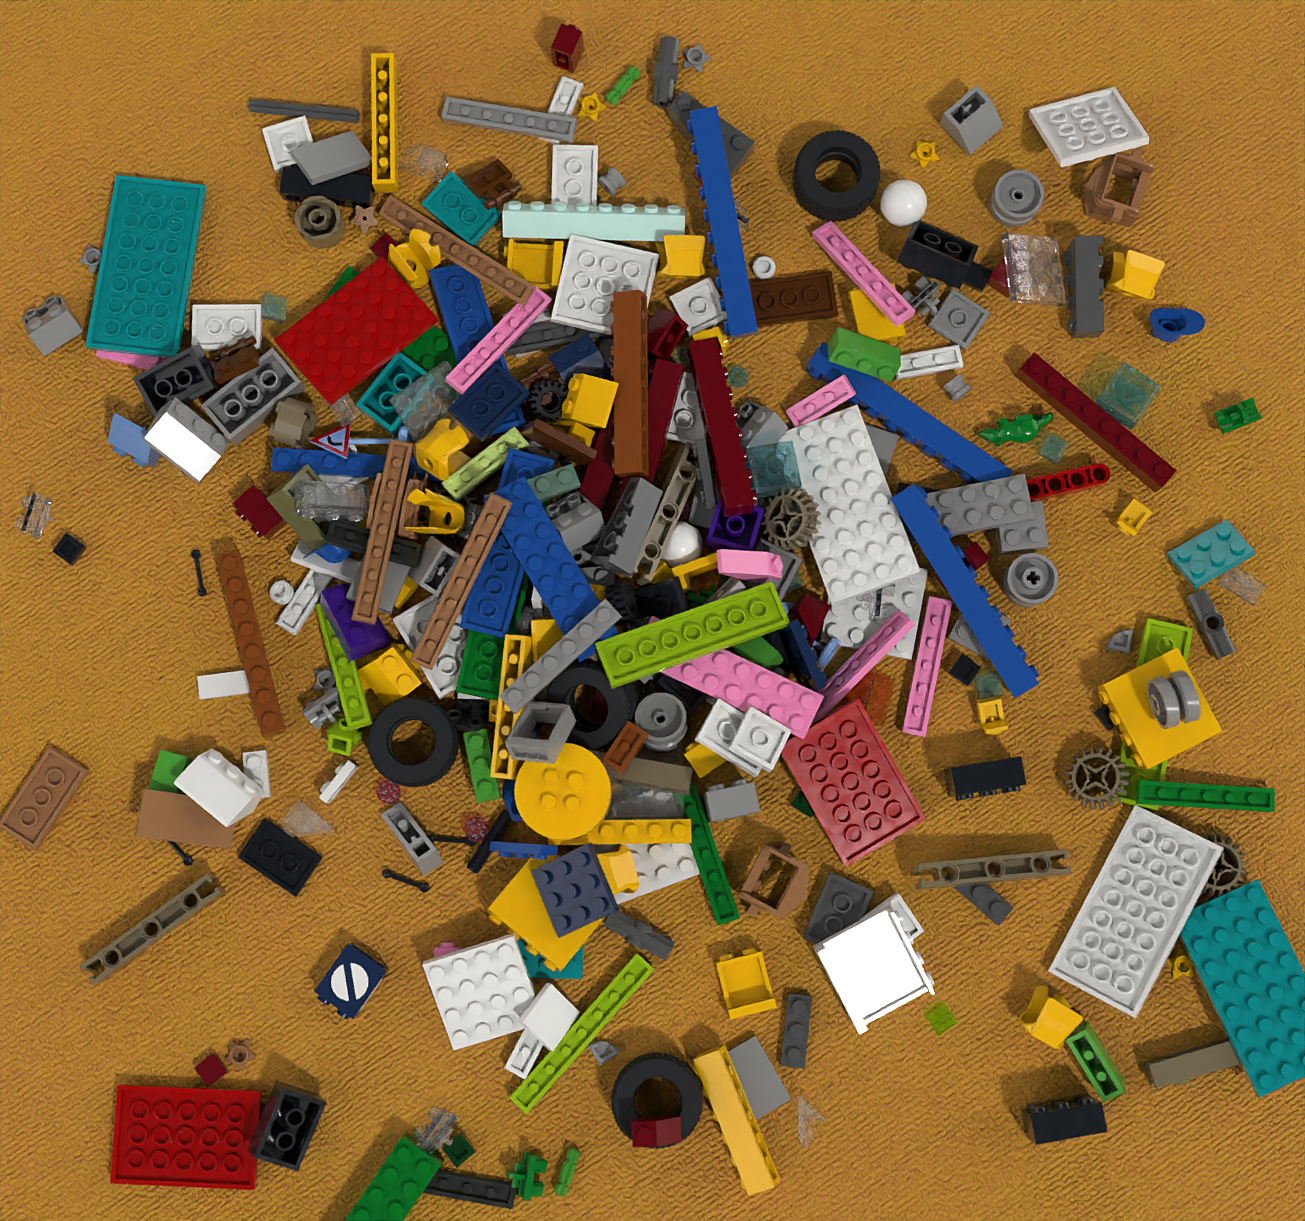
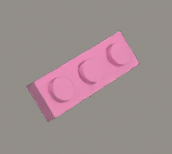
M845 374L788 408L786 413L794 426L798 427L825 414L854 396L856 392Z

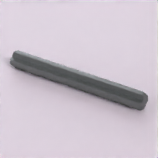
M260 99L249 100V110L254 113L293 117L305 116L312 119L358 123L360 119V112L357 109Z

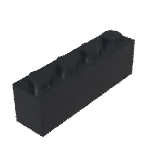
M291 165L290 167H283L279 193L285 201L303 202L312 196H323L340 207L356 208V205H360L367 209L373 206L375 189L372 185V176L363 172H359L357 175L347 173L311 185L299 166Z

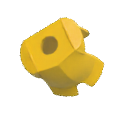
M414 228L410 232L409 242L402 243L396 247L390 244L388 262L412 289L420 288L428 283L430 280L429 270L434 269L441 261L439 245L431 246L429 243L431 235L423 230ZM406 261L415 263L416 270L413 271Z
M665 235L663 237L664 241H655L660 262L657 275L660 278L696 279L705 274L702 264L705 245L704 236Z
M1133 250L1127 251L1126 260L1123 253L1113 252L1111 278L1107 281L1106 288L1109 291L1135 300L1153 299L1154 287L1165 263Z
M450 419L437 421L433 429L423 439L418 440L413 445V452L418 466L443 481L451 477V474L472 459L459 451L470 442L466 432L460 425L450 430Z
M414 489L410 493L407 500L414 505L429 506L430 518L428 527H405L406 530L424 534H459L462 531L465 512L461 504L441 494L433 493L428 489H425L426 493L418 489ZM449 512L452 520L449 525H446L444 519L445 515Z
M619 844L609 853L597 854L613 895L619 892L631 894L637 891L639 879L631 851L628 847Z
M1037 986L1027 1010L1020 1015L1018 1020L1029 1034L1054 1049H1061L1065 1039L1083 1021V1017L1071 1010L1072 1007L1060 994L1056 993L1051 998L1048 996L1047 986Z

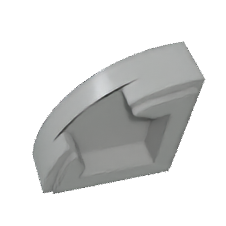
M1124 630L1113 635L1107 642L1105 650L1130 653L1133 630Z
M595 1041L587 1045L600 1066L620 1053V1050L615 1045L607 1041Z

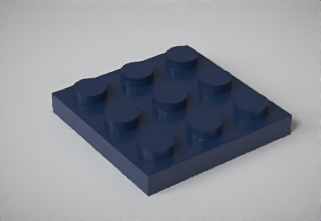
M798 620L790 622L779 634L793 666V672L799 685L818 692L826 686V674L816 663L817 654L814 647L809 646L807 642L808 634L803 624L800 625Z
M587 843L531 871L558 938L566 936L619 910L592 843Z

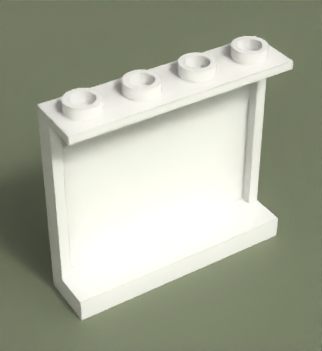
M889 906L813 945L853 1026L859 1034L868 1030L866 1024L927 991L931 995L935 994L932 985L935 983L929 972H924L921 966L924 964L918 951L914 952L911 947L914 944L908 931L904 932L901 924L904 923L901 915L897 910L893 911Z

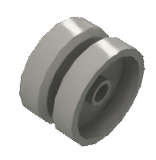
M1012 170L1005 173L997 181L989 200L990 212L994 219L1001 225L1010 228L1022 227L1030 223L1044 200V187L1039 178L1025 170Z
M1029 553L1021 555L1007 566L1002 575L1001 585L1005 596L1010 602L1019 607L1030 608L1040 605L1054 594L1058 586L1059 577L1056 567L1050 559L1041 554Z
M1185 671L1172 672L1168 675L1167 679L1159 676L1148 680L1147 694L1153 715L1161 728L1166 730L1178 726L1180 721L1186 724L1197 721L1200 718L1201 712L1198 695L1191 678Z
M654 693L645 697L638 704L635 711V725L649 734L644 742L648 749L656 752H668L677 748L684 741L688 732L686 710L679 699L668 693Z

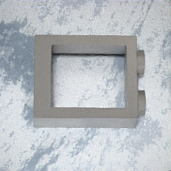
M541 701L528 702L505 742L511 758L514 760L555 764L576 722L570 705ZM537 722L556 724L548 740L529 738Z

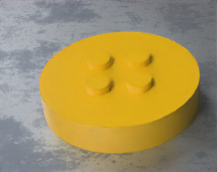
M565 743L555 764L525 761L515 782V802L523 820L537 833L556 840L577 839L593 831L605 818L612 799L611 780L603 763L592 752L581 746Z

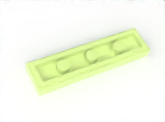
M515 427L511 428L454 472L451 477L444 480L442 485L457 502L505 465L509 448L523 451L529 444Z

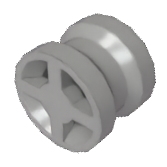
M613 167L608 170L607 175L601 176L598 179L601 187L610 196H614L619 187L623 188L626 185L622 175Z
M959 374L948 382L943 389L952 395L951 399L953 402H956L965 396L972 387L966 384L962 374Z

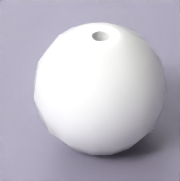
M908 179L897 180L889 184L883 191L880 199L881 212L893 225L899 227L911 226L924 216L927 208V196L917 182Z
M677 521L661 560L673 568L697 560L703 548L702 537L699 531L687 522Z

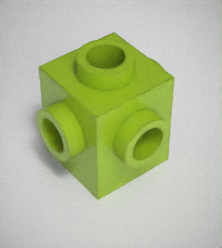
M337 716V720L334 724L330 723L326 737H329L327 751L350 756L354 746L359 745L361 742L362 731H359V728L350 731L346 718Z

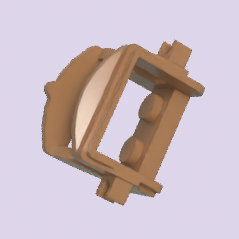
M1134 148L1131 154L1119 152L1112 154L1092 174L1088 182L1083 184V204L1086 216L1129 228L1138 218L1139 208L1147 183L1154 169L1153 164L1141 158L1144 149ZM1112 174L1132 180L1129 187L1132 194L1130 198L1126 199L1124 204L1104 198Z
M416 471L413 479L409 478V481L405 482L394 537L415 543L419 537L415 532L406 530L405 527H416L420 505H414L407 498L414 489L426 493L425 489H428L429 479L426 473L423 480H418V473ZM381 472L377 474L370 497L367 519L368 530H371L383 475Z
M782 842L779 850L767 843L762 845L749 874L737 894L738 897L751 903L746 912L749 915L756 917L761 908L778 918H783L792 912L800 901L807 899L805 892L809 879L808 865L788 855L792 847L791 845ZM770 854L796 867L775 909L750 896L751 891L756 893L762 880L758 878L762 870L767 872L773 860L769 858Z

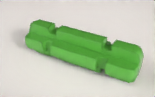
M630 66L626 71L627 73L623 74L613 86V90L607 93L606 100L611 105H616L620 100L619 98L632 86V82L636 81L640 76V71L635 66Z
M568 1148L565 1157L567 1159L564 1160L558 1178L559 1182H557L554 1190L557 1195H567L568 1184L571 1183L576 1168L575 1162H578L580 1151L575 1148Z

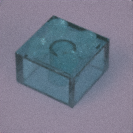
M1122 362L1094 402L1120 424L1131 430L1138 424L1162 386L1130 365Z
M793 440L746 449V469L751 471L752 483H750L751 490H755L757 498L774 496L790 489H800L802 483Z

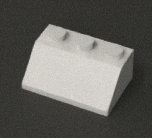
M213 748L200 754L174 781L178 788L225 827L254 812L265 792L255 781L248 778L238 767L231 764L221 753Z

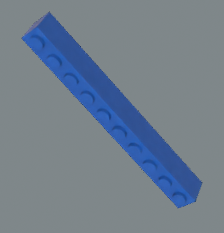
M717 106L690 111L691 119H687L689 133H694L695 141L691 142L693 155H698L699 163L695 164L697 178L702 177L703 186H699L701 200L706 199L707 208L703 209L705 222H710L711 230L707 231L709 245L714 244L715 253H711L713 267L718 266L719 275L715 276L717 289H722L723 298H719L721 311H726L728 319L723 321L725 333L730 334L731 339L757 335L758 329Z
M822 342L806 367V370L809 371L808 375L817 381L822 380L826 384L845 374L856 392L854 396L846 400L848 403L863 408L865 410L864 413L870 418H878L884 423L883 426L891 432L897 431L902 435V439L910 445L916 444L927 457L938 459L943 468L948 471L954 470L957 472L959 478L965 483L976 484L1010 477L1013 471L876 377L829 362L828 345Z
M912 484L890 499L1013 697L1016 698L1038 685L1039 683L1036 678L1040 675L1033 664L1028 666L1023 659L1027 657V654L1020 644L1015 646L1011 638L1015 637L1008 624L1003 626L999 618L1002 617V614L997 606H990L987 598L990 597L984 585H977L974 579L978 576L971 565L966 567L962 561V558L966 556L959 545L955 547L952 545L949 539L953 536L946 525L941 527L937 519L941 516L934 505L929 507L924 500L928 495L921 485L916 487L915 484Z

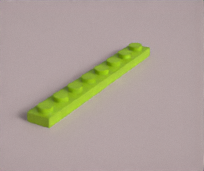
M636 953L567 1031L554 1051H550L509 1099L527 1114L654 971V968Z

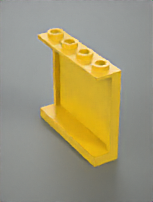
M1178 647L1098 686L1100 700L1104 705L1107 704L1111 711L1109 713L1111 721L1120 728L1122 732L1120 737L1125 746L1130 747L1133 753L1131 755L1136 767H1140L1141 770L1150 769L1222 732ZM1183 670L1189 675L1195 686L1200 703V718L1197 721L1186 724L1180 721L1178 726L1165 730L1161 728L1153 715L1147 694V682L1149 679L1159 676L1167 679L1170 673Z
M547 855V860L532 859L531 857L490 905L487 912L490 913L488 918L499 926L502 923L508 928L506 932L508 935L514 933L517 941L521 939L527 944L525 949L535 957L539 954L545 960L543 964L553 972L555 970L561 972L604 918L558 938L531 872L560 857L558 855Z

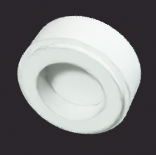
M766 256L757 258L752 268L754 276L759 280L772 278L775 273L774 261Z
M280 580L272 585L269 595L274 602L284 605L293 598L294 589L288 582Z

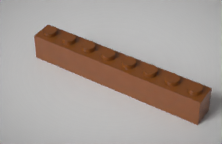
M641 290L614 292L613 300L611 301V311L614 323H611V333L614 337V345L611 346V355L614 359L611 377L619 385L613 401L614 413L611 416L612 425L614 426V435L612 436V447L614 449L612 469L621 478L649 476L647 296Z
M239 550L217 555L216 558L261 735L263 738L286 733L242 556Z

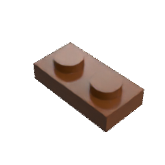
M628 721L602 761L623 775L649 734Z

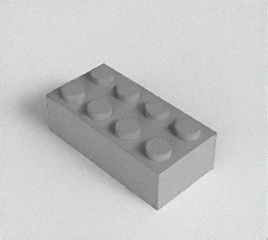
M272 347L259 358V367L235 377L200 406L224 435L236 446L276 413V407L280 400L285 401L288 397L294 399L306 387Z
M748 779L735 781L730 785V788H724V784L711 786L707 790L708 792L703 795L709 823L760 812L754 783L748 784Z

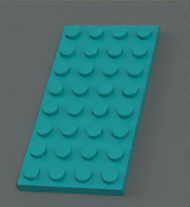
M116 175L85 347L87 349L168 359L180 352L207 193L205 185Z
M1256 879L1194 907L1179 937L1256 1096L1262 1097L1305 1077V973L1259 880Z

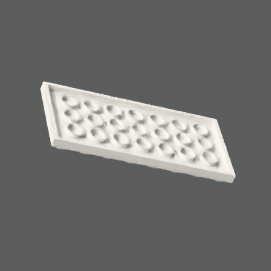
M858 405L786 431L774 447L787 483L791 485L790 489L794 487L807 491L808 495L815 497L813 502L819 504L816 511L821 513L817 517L821 524L816 525L819 533H813L814 540L809 541L832 606L921 574L899 513L890 499L892 497ZM796 502V506H798L799 511L802 513L800 506Z
M1135 805L1048 972L1136 1019L1224 850L1223 847Z

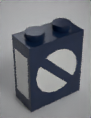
M348 943L314 992L318 994L317 999L327 1006L331 1003L338 1008L336 1012L347 1020L349 1017L354 1019L363 1009L389 969L354 944Z

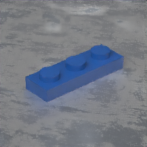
M490 841L489 851H499V856L513 857L514 852L517 858H530V854H533L532 859L547 860V855L557 856L558 846Z

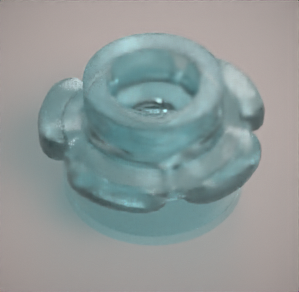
M734 366L731 368V371L727 372V381H729L730 386L739 388L744 387L748 383L747 377L749 373L745 368Z

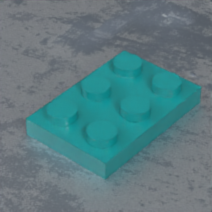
M452 171L444 177L421 203V206L472 247H475L502 217V213L494 207L487 210L483 204L486 200L483 197L478 199L464 185V181Z
M1227 519L1168 552L1170 561L1194 589L1255 555V550Z
M521 939L517 941L530 978L583 979V945L561 972L558 970L553 972L543 964L545 960L539 954L536 957L525 949L527 944Z

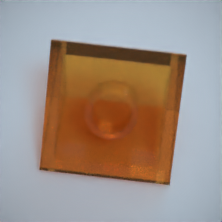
M868 672L842 698L840 707L855 698H859L872 723L884 726L895 681L877 673Z

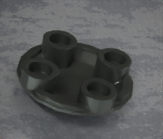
M458 699V702L453 704L448 710L455 728L460 731H479L491 724L489 722L490 703Z

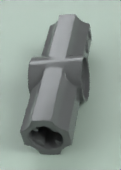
M671 36L661 38L658 61L655 64L653 105L659 108H667L672 104L674 84L677 82V59L680 40Z
M1206 588L1186 596L1197 620L1198 630L1205 636L1215 659H1220L1235 652L1236 650L1224 627V618L1217 613ZM1208 618L1212 619L1215 623L1213 630L1207 626Z
M619 910L608 915L603 924L607 929L623 936L627 942L640 949L644 948L664 961L675 944L669 938L655 932L654 928L636 918L634 920Z

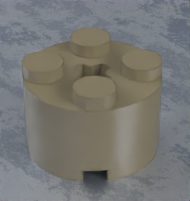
M312 196L305 199L295 213L296 227L302 238L311 247L328 248L342 240L345 228L344 219L337 205L326 197Z
M290 397L285 401L280 400L276 407V414H278L276 422L271 425L269 435L274 437V440L298 449H305L307 445L303 443L305 439H311L316 426L317 415L313 414V410H317V406Z

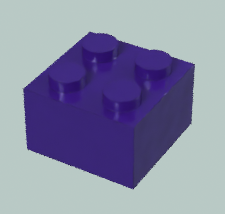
M719 497L705 546L716 550L752 551L764 509L754 506L752 513L724 517Z

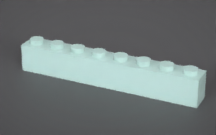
M509 201L504 203L502 210L503 237L570 239V235L573 234L595 240L664 241L663 237L665 235L685 234V208H681L678 205H669L665 208L654 204L635 207L633 204L612 206L609 203H601L599 206H590V204L583 202L576 205L555 202L551 205L540 201H534L531 204Z

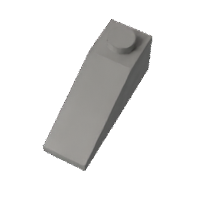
M401 802L381 814L423 876L443 863L435 846Z

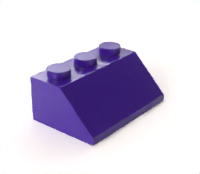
M342 583L321 591L320 605L350 662L386 648L392 641L378 614L375 625L352 621L355 602L346 599L351 584Z

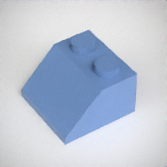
M116 413L114 414L108 437V443L114 447L112 451L122 457L128 454L133 457L132 462L143 468L146 465L154 468L161 456L160 453L142 440L147 432L146 429Z

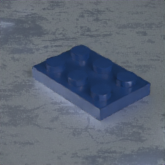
M496 362L448 408V412L477 439L483 442L530 396V392Z

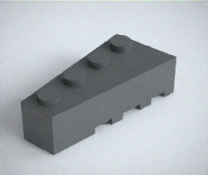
M681 91L668 107V118L683 136L692 142L695 141L694 133H689L687 119H691L690 111L707 107L684 91ZM719 117L731 182L753 153L755 141Z
M1103 235L1076 236L1066 252L1063 253V264L1067 265L1064 284L1065 287H1068L1069 295L1066 297V308L1070 309L1067 327L1068 331H1071L1072 338L1100 337L1104 332V301L1099 300V296H1102L1104 280L1099 278L1101 265H1103V255L1099 256V245L1103 244Z
M641 477L630 478L589 560L611 573L632 575L656 508L660 504L663 491Z

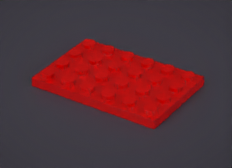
M380 257L275 338L274 341L331 406L438 323L439 320L387 261Z
M855 698L811 724L805 739L795 735L787 739L781 751V756L845 867L926 820L859 698Z
M118 1084L110 1184L255 1190L258 1159L253 1158L248 1150V1146L261 1118L263 1090Z

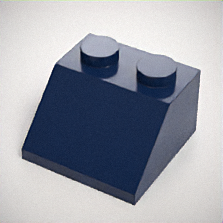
M588 333L548 356L550 362L555 367L556 374L561 377L567 389L569 381L574 374H586L613 381L606 362Z

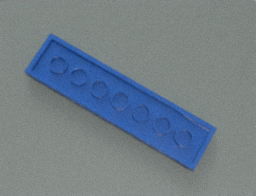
M453 264L429 270V277L457 364H459L494 328V324L479 279L458 265ZM502 354L496 362L509 373L504 355ZM519 406L490 435L508 431L514 427L520 428L525 426L521 407Z
M509 448L498 490L523 476L528 480L552 471L554 459ZM499 530L468 594L460 628L505 639L525 570L501 530Z
M523 476L495 492V494L512 501V505L500 530L563 636H565L594 610L600 602L526 478ZM488 497L483 499L484 503H486ZM614 625L577 658L579 663L597 653L595 643L619 635Z

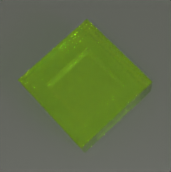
M944 1002L924 1015L938 1036L958 1023Z

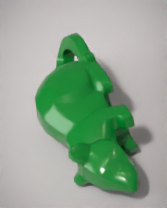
M1049 412L1039 416H1033V414L1015 416L1012 422H1008L1007 418L998 419L997 425L1000 426L999 428L983 429L978 433V436L987 442L995 444L996 447L1001 446L1002 442L1028 443L1036 438L1044 425L1053 420V414Z

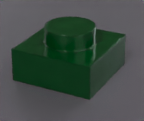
M800 790L791 806L811 818L814 812Z
M462 1132L442 1148L456 1168L476 1152Z

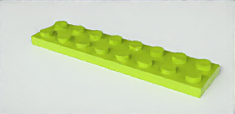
M771 581L595 643V647L610 686L613 689L785 628L790 621Z
M1150 618L1145 619L1136 668L1178 647L1187 664L1193 628ZM1121 741L1119 751L1121 760L1117 764L1126 763L1127 767L1121 770V772L1128 771L1130 773V776L1123 778V780L1129 781L1130 785L1121 786L1127 793L1124 795L1118 792L1117 795L1121 798L1120 803L1157 811L1159 805L1136 804V780L1164 782L1168 759L1150 769L1141 770L1140 767H1136L1131 755L1133 753L1130 747L1125 746L1123 741ZM1115 772L1113 787H1114V785H1115V783H1116V772Z

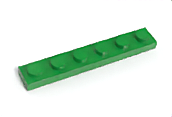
M1136 780V804L1274 812L1275 789Z
M693 783L691 784L689 796L673 794L681 818L691 819L690 844L712 911L719 926L737 920L740 916L696 785Z

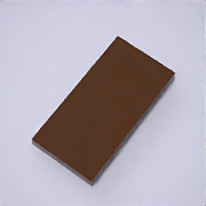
M832 271L749 282L757 328L838 317Z

